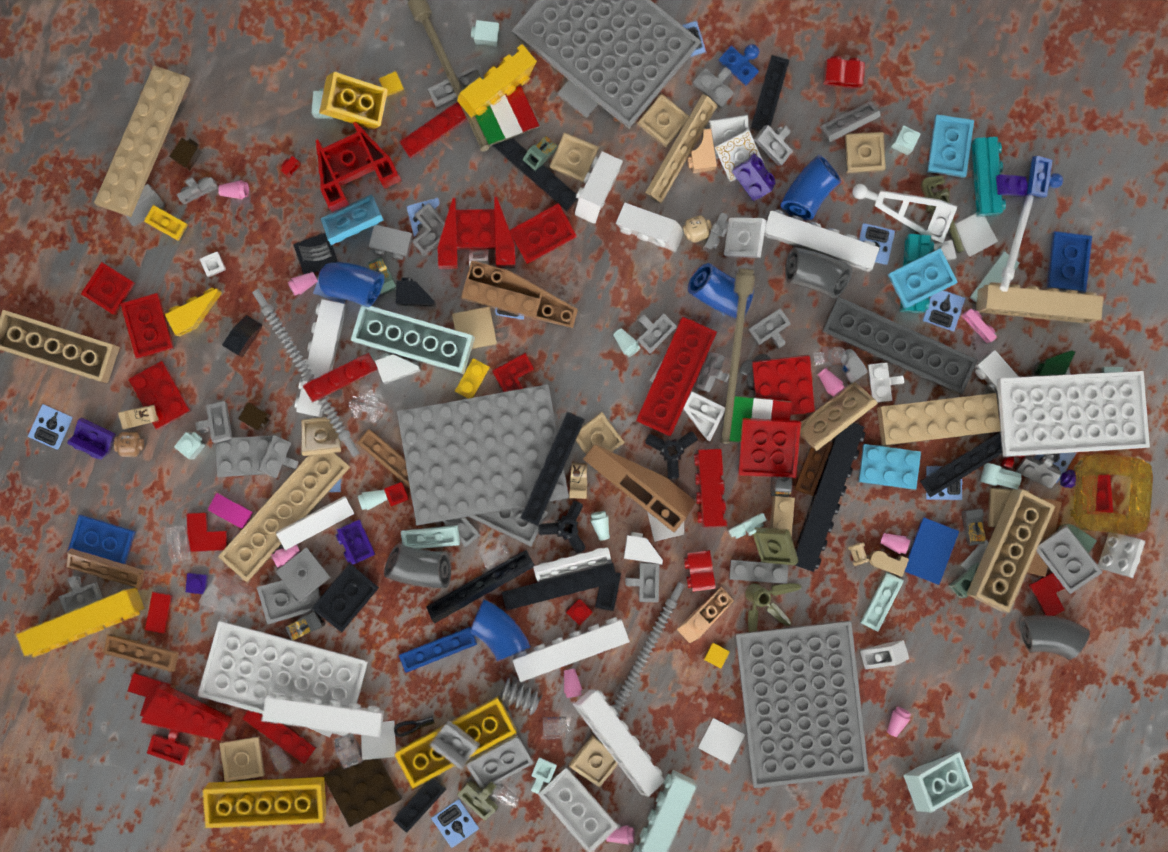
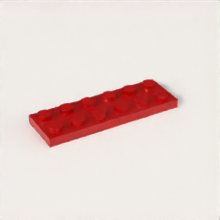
M682 316L636 422L671 437L717 331Z

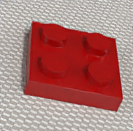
M101 262L81 292V295L115 315L121 307L120 303L124 302L134 287L135 282Z

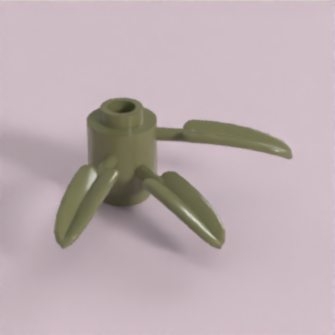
M796 583L773 585L772 590L769 591L759 584L749 585L745 596L748 601L753 603V609L748 612V631H757L758 610H756V606H768L766 610L775 619L786 626H790L791 621L775 603L772 602L770 604L771 594L776 596L801 589V585Z

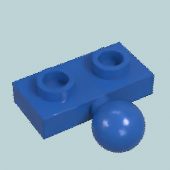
M754 44L746 46L742 56L731 45L718 61L724 67H727L740 82L747 86L759 73L749 62V60L758 57L759 48Z
M1041 156L1032 157L1027 194L1045 198L1048 195L1049 186L1051 188H1059L1063 184V177L1060 174H1051L1052 159Z

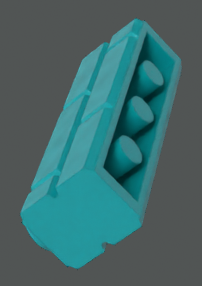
M998 137L975 138L971 141L976 216H998L1006 209L1005 199H1002V195L997 194L996 176L1001 175L1000 173L1003 172V162L999 160L1002 144L998 142Z
M908 234L905 236L903 266L933 252L934 241H931L930 235ZM926 298L904 309L900 301L899 312L922 314L926 312V309H929L930 299Z

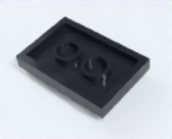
M349 563L312 606V609L342 633L379 587Z

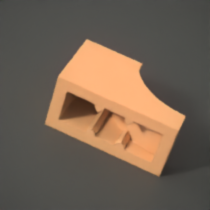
M711 129L703 130L701 145L696 150L691 151L690 157H687L688 167L692 168L693 173L712 171L717 167Z

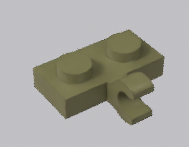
M470 780L457 794L484 821L499 807L489 798L497 787L492 781L481 790Z

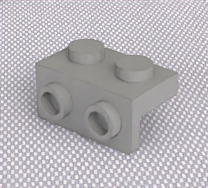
M448 720L430 745L438 753H441L450 760L453 765L461 769L480 744Z

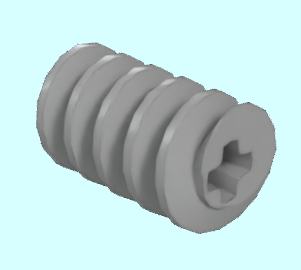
M507 678L500 693L501 702L508 698V705L516 702V709L523 705L522 712L529 708V715L535 712L542 697L541 695L538 698V691L531 695V688L524 691L523 684L517 688L516 681L510 685V678Z

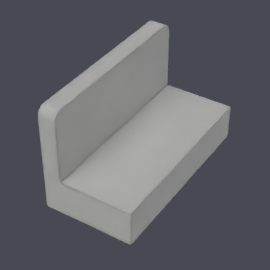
M149 184L144 186L132 216H126L134 227L145 220L153 205L160 209L165 207V204L154 188Z

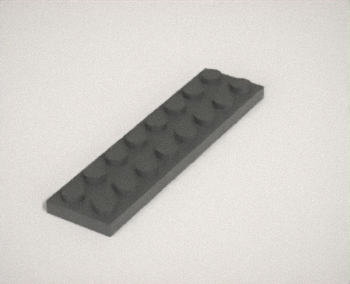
M839 296L822 330L827 335L959 395H963L978 361L971 356Z

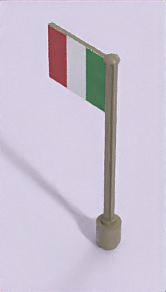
M408 0L407 4L415 21L422 22L458 99L463 89L430 21L432 11L427 0ZM521 86L516 87V90L507 96L505 94L502 96V99L496 105H489L487 110L480 116L476 114L471 118L462 107L480 146V151H487L491 145L540 127Z
M739 268L735 277L734 292L739 296L722 439H720V442L723 444H729L731 441H741L742 418L790 420L792 401L735 395L746 301L749 294H753L755 275L753 269Z

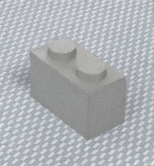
M375 225L369 248L373 250L374 254L384 256L385 253L392 254V258L403 260V257H409L413 234Z

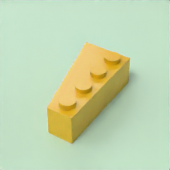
M521 44L517 47L515 55L511 56L508 54L503 58L497 69L493 66L485 73L484 79L479 77L462 90L457 101L471 118L476 114L480 116L487 110L489 105L492 104L494 106L502 99V96L505 94L508 96L516 90V86L526 84L530 80L529 76L537 61L525 46Z

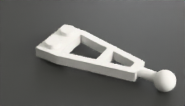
M863 184L855 185L852 190L855 198H868L876 201L875 206L918 233L930 235L931 239L943 243L958 207L934 198L883 190L880 191V194L867 190V187ZM884 198L902 200L903 203L900 211L898 212L884 204ZM909 202L937 206L928 229L904 216Z

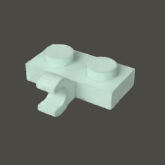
M760 513L727 531L730 537L735 536L736 539L747 533L750 536L756 533L755 527L760 528L764 526L763 522L767 520L764 514Z

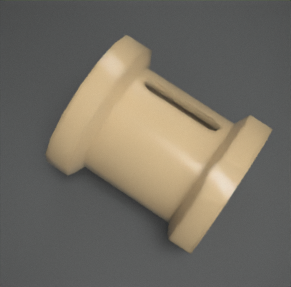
M864 542L848 547L854 559V566L870 561L864 550Z

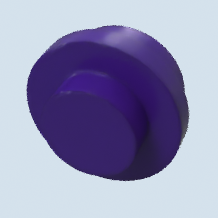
M1073 470L1063 472L1060 477V485L1064 488H1072L1078 481V475Z

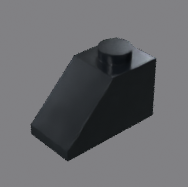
M405 277L401 278V281H396V304L398 306L436 307V302L416 281H413V278Z
M246 315L230 331L222 346L243 357L263 325Z

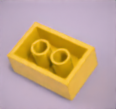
M333 72L326 76L319 113L352 124L356 122L359 126L373 130L381 126L388 89Z

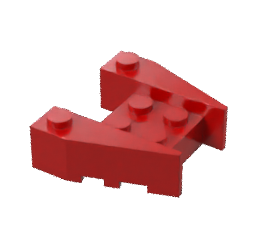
M353 122L356 133L324 148L318 139L315 140L319 165L318 171L320 174V190L332 213L350 205L341 186L374 170L384 189L402 181L391 158L356 122Z
M494 197V209L456 210V198H452L438 244L439 270L458 269L457 250L495 249L496 267L515 268V244L497 197Z

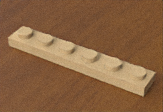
M702 94L645 192L658 203H662L718 106L707 95Z

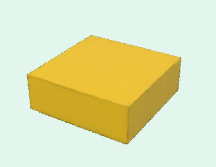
M396 71L378 78L382 88L388 89L386 97L404 90Z
M712 642L704 660L721 669L730 651Z

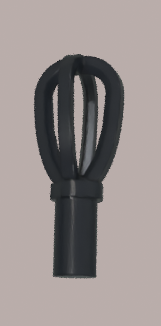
M433 716L421 720L398 723L394 727V733L400 738L410 735L416 730L422 729V727L434 724ZM416 725L413 729L404 733L397 732L399 727Z

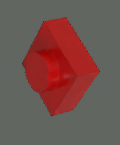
M291 156L290 159L287 158L282 163L280 171L290 179L301 163L294 156Z
M403 482L384 489L391 507L410 500Z
M579 598L566 613L580 626L593 611Z

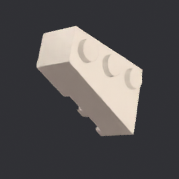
M601 152L599 158L595 157L591 165L594 169L592 173H587L584 179L586 185L584 188L580 187L576 198L579 200L574 215L594 224L596 223L601 208H603L604 201L620 171L622 160L605 152Z
M624 203L616 222L622 233L627 235L634 234L643 241L653 242L660 247L674 252L677 251L684 235V231L677 221Z

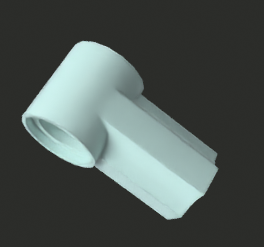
M986 463L983 467L980 482L1018 489L1022 478L1020 473Z

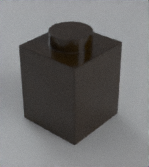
M181 138L169 157L190 171L202 151L198 149L199 144L189 138L187 141Z
M247 402L238 420L257 431H262V429L265 430L268 427L271 415L252 403Z

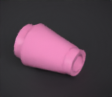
M242 180L219 185L220 196L244 199L249 195V186L247 182Z
M311 272L291 278L288 285L294 296H296L297 294L301 295L318 281L314 273Z
M827 368L818 374L827 393L833 397L845 388L844 382Z
M884 533L880 544L898 554H906L910 540L906 536Z
M294 545L287 550L284 548L276 550L271 556L277 568H280L300 553L297 545Z
M575 669L565 670L564 694L566 693V698L581 696L583 689Z
M901 707L893 710L887 733L897 737L911 720L909 718L911 713Z
M626 825L616 829L606 839L607 842L626 845L634 843V827Z

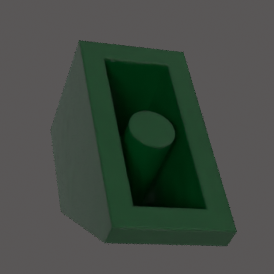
M1071 350L1038 362L1034 368V377L1065 375L1076 352Z

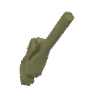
M943 176L927 177L921 182L924 197L940 199L950 203L948 188L935 193L931 190L945 183ZM926 205V213L930 211L933 217L937 206ZM952 219L949 231L956 250L960 253L965 251L955 222Z

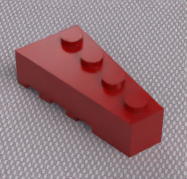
M722 449L697 450V454H694V465H698V473H695V485H699V492H696V504H700V511L697 512V523H701V527L727 526V519H724L726 502L723 499L725 488L724 480L722 479Z
M163 683L155 693L141 723L220 741L232 718Z

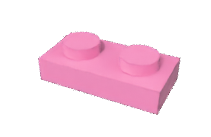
M969 309L961 315L986 344L997 338L993 327L989 324L986 325L981 320L982 316L978 311Z

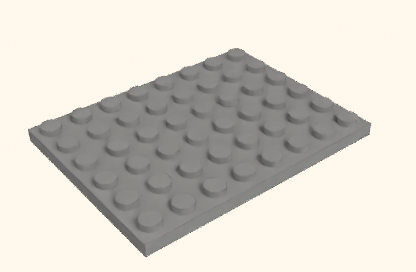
M537 0L512 29L514 36L628 129H630L701 44L697 37L651 0Z
M549 384L397 411L416 525L526 506L557 436ZM564 469L549 502L569 498Z
M851 621L735 634L753 788L869 775Z

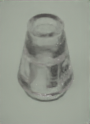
M275 745L268 750L275 772H278L279 775L293 768V761L279 745Z
M495 784L497 787L490 795L493 802L515 808L519 803L520 797L503 784Z

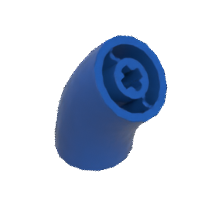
M818 154L791 184L780 204L781 208L790 216H798L807 221L813 220L826 197L842 182L841 178L832 165L822 155Z
M331 262L321 269L318 282L322 292L329 298L346 299L368 308L374 304L382 290L384 275L360 265Z
M710 263L702 265L696 270L689 281V294L713 309L736 319L739 296L734 292L735 278ZM754 291L753 294H749V297H747L745 315L751 305Z
M483 599L469 633L482 640L490 648L497 661L530 648L531 646L525 634L517 623L502 609Z

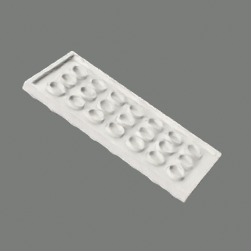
M1144 371L997 379L1003 457L1150 448Z
M220 620L198 696L261 714L264 712L265 698L268 695H272V692L284 694L283 697L291 698V695H299L303 697V700L319 698L325 703H329L331 700L340 701L341 705L349 706V703L357 704L369 661ZM320 729V730H323V731L331 732V733L338 734V735L345 736V737H347L348 734H349V733H346V732H339V731H332V730Z

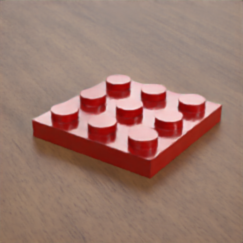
M810 355L752 361L755 398L792 401L791 415L815 412Z
M742 418L738 475L796 478L801 422L794 420Z

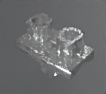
M822 347L823 352L813 354L815 365L826 364V367L837 366L836 363L844 362L847 357V353L842 347Z
M369 389L367 394L360 393L359 398L353 396L352 400L349 401L348 407L351 408V417L361 418L363 411L369 412L368 421L378 423L381 415L386 410V404L378 403L379 397L373 396V390Z
M186 525L165 529L171 563L191 560Z

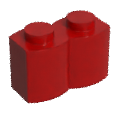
M840 56L827 58L824 67L823 84L861 88L864 81L865 62L860 61L859 58H849V60H843Z
M710 550L687 553V557L684 558L685 569H689L690 574L689 577H686L688 588H692V592L716 589Z

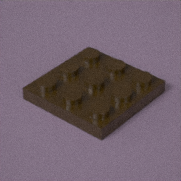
M361 754L323 775L349 828L402 799L381 758L362 760Z

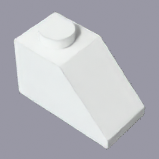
M390 353L380 355L379 359L375 361L382 382L385 384L421 371L419 366L394 354L390 355Z
M632 532L631 535H627L624 559L657 564L663 563L662 558L648 539L643 537L642 533Z
M904 640L888 642L860 651L865 669L894 666L909 659Z

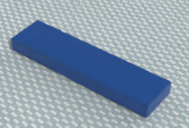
M471 626L399 654L405 673L477 645L475 636L469 633Z

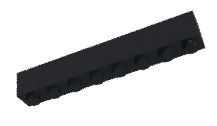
M852 423L833 438L832 448L819 478L795 546L798 563L795 566L812 572L820 566L821 558L819 556L821 550L824 551L828 543V540H825L827 533H831L834 522H832L834 514L837 515L839 512L840 504L838 502L840 496L843 497L846 492L847 486H845V482L852 475L853 468L851 465L853 460L856 461L859 455V450L857 449L859 442L862 443L865 438V427Z

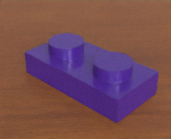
M1005 174L996 176L998 195L1019 197L1028 195L1026 176Z

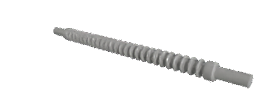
M259 289L253 291V295L262 308V314L267 316L266 320H270L269 325H273L272 329L276 330L275 334H278V339L282 340L280 343L284 344L283 348H287L286 353H290L289 357L293 358L292 362L296 363L295 367L299 368L298 372L302 373L301 377L304 376V381L307 382L313 380L314 374L310 373L311 369L308 370L309 365H305L306 360H302L303 356L299 355L300 351L296 350L297 346L293 345L294 341H290L291 336H287L288 332L284 331L285 327H282L283 323L279 322L280 318H276L277 313L273 312L274 308L272 305L267 303ZM323 397L319 399L318 405H322L321 409L325 410L324 414L328 415L327 419L331 420L330 424L333 423L332 428H336L335 433H339L338 438L340 441H344L353 457L360 454L350 438V432L345 430L346 426L342 425L343 421L339 420L340 416L337 417V412H334V407H331L332 403L328 402L329 398Z
M680 582L677 583L670 599L667 598L666 606L663 607L664 611L660 612V617H657L659 620L658 622L655 621L656 626L652 627L654 630L650 631L651 636H647L648 641H645L646 645L642 646L643 651H640L641 655L637 656L638 660L634 661L636 663L635 666L632 665L633 670L629 671L631 674L627 675L628 680H624L625 685H622L623 689L619 690L620 695H617L618 699L614 700L615 704L612 707L617 712L616 716H620L619 711L622 712L621 707L625 706L624 702H627L626 697H630L629 692H632L631 688L635 687L634 682L638 681L636 678L640 677L639 673L643 672L642 667H645L644 663L648 662L646 659L647 657L650 658L649 653L653 652L654 644L658 643L657 638L661 637L659 634L663 633L662 629L666 628L665 623H668L667 619L671 618L669 616L670 613L673 614L672 610L678 605L677 600L685 587Z

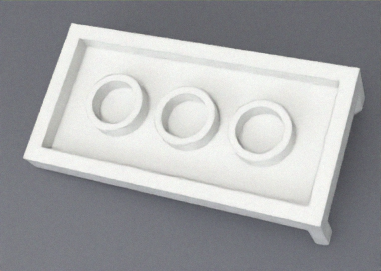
M565 768L538 794L587 852H595V849L605 839L621 827L620 824L614 822L568 768Z

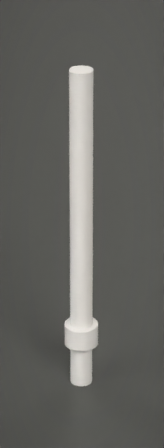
M1027 195L1025 198L1007 265L1003 268L1001 291H1008L1010 280L1014 277L1015 262L1034 198L1032 195Z

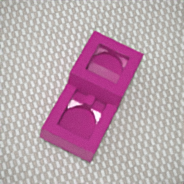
M216 493L208 508L210 512L242 529L246 526L253 513L219 493Z

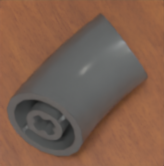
M793 247L787 257L785 278L788 283L816 290L834 299L840 296L847 287L853 268L830 256Z
M398 543L394 546L386 561L384 577L413 586L447 588L451 580L450 558L446 552L420 550Z
M1032 615L1020 618L1022 639L1030 653L1048 652L1072 660L1082 651L1090 636L1089 629L1065 618L1049 615Z

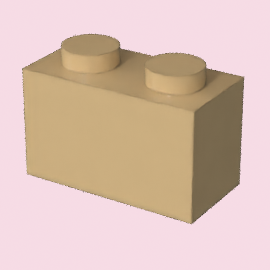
M773 496L770 520L771 529H787L792 536L795 498Z

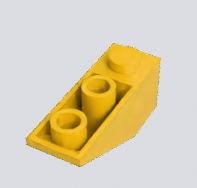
M210 288L204 291V295L199 298L192 297L186 301L187 304L181 307L177 305L169 309V313L165 314L176 336L181 337L198 328L222 294L219 289Z

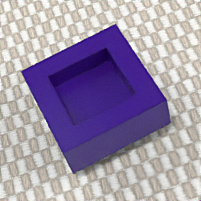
M187 573L185 592L206 594L208 575Z

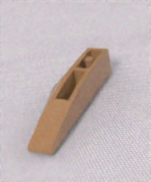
M471 260L461 297L462 300L573 328L578 309L509 270Z
M594 444L583 458L584 461L674 533L685 521L696 503L694 499L667 477Z

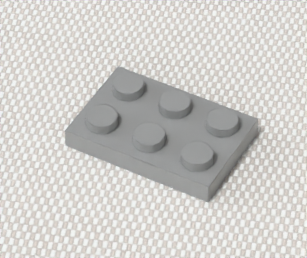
M272 436L238 437L217 442V477L265 475L257 470Z
M1067 525L1041 541L1036 550L1069 594L1103 573Z
M283 580L257 587L267 625L314 611L312 606L321 597L318 587L299 602Z
M517 733L472 756L465 764L483 790L489 782L492 781L496 784L534 764Z

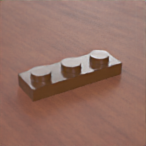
M827 442L817 451L810 446L794 490L811 497L813 496L832 448V442Z

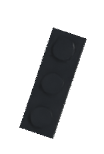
M435 777L431 778L393 818V821L407 833L447 788Z

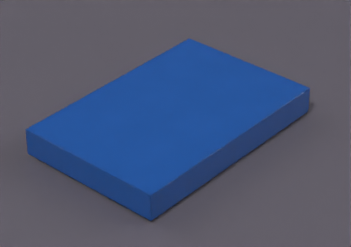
M1058 231L1053 232L1046 288H1056L1064 291L1076 290L1080 293L1086 292L1092 236Z
M79 515L68 551L72 548L126 565L136 531Z
M922 517L907 556L909 561L904 572L940 585L959 531Z

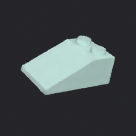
M955 752L916 767L903 775L916 811L932 813L973 788L960 752Z

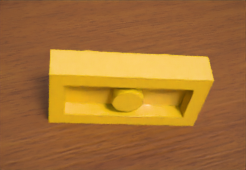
M154 205L144 220L147 224L177 241L180 240L188 226L185 222Z
M473 358L455 392L467 399L474 398L490 367Z

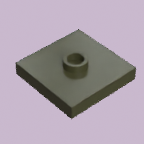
M754 528L756 533L753 534L761 562L796 565L798 563L789 530Z

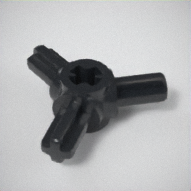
M693 431L679 440L675 438L672 441L669 439L664 441L649 434L645 444L661 451L660 455L664 456V461H667L668 479H678V460H681V455L685 453L684 449L695 443L698 439ZM673 445L677 453L670 456L668 455L669 451L667 448L668 446L671 448Z
M573 501L566 516L563 515L555 523L539 524V535L556 534L557 537H563L564 540H568L577 554L584 551L586 546L577 534L579 530L577 529L578 522L576 521L583 504ZM564 524H569V525H570V526L568 527V530H569V531H564V530H563V529L565 528V525H564Z

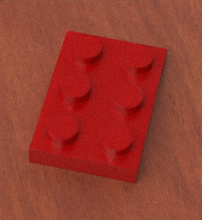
M559 203L509 230L527 265L577 238Z
M159 293L120 303L136 359L175 349Z
M160 361L128 379L143 407L155 405L158 421H154L152 424L156 430L191 411L164 361Z

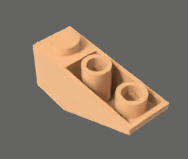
M720 587L677 630L689 643L697 640L734 600Z

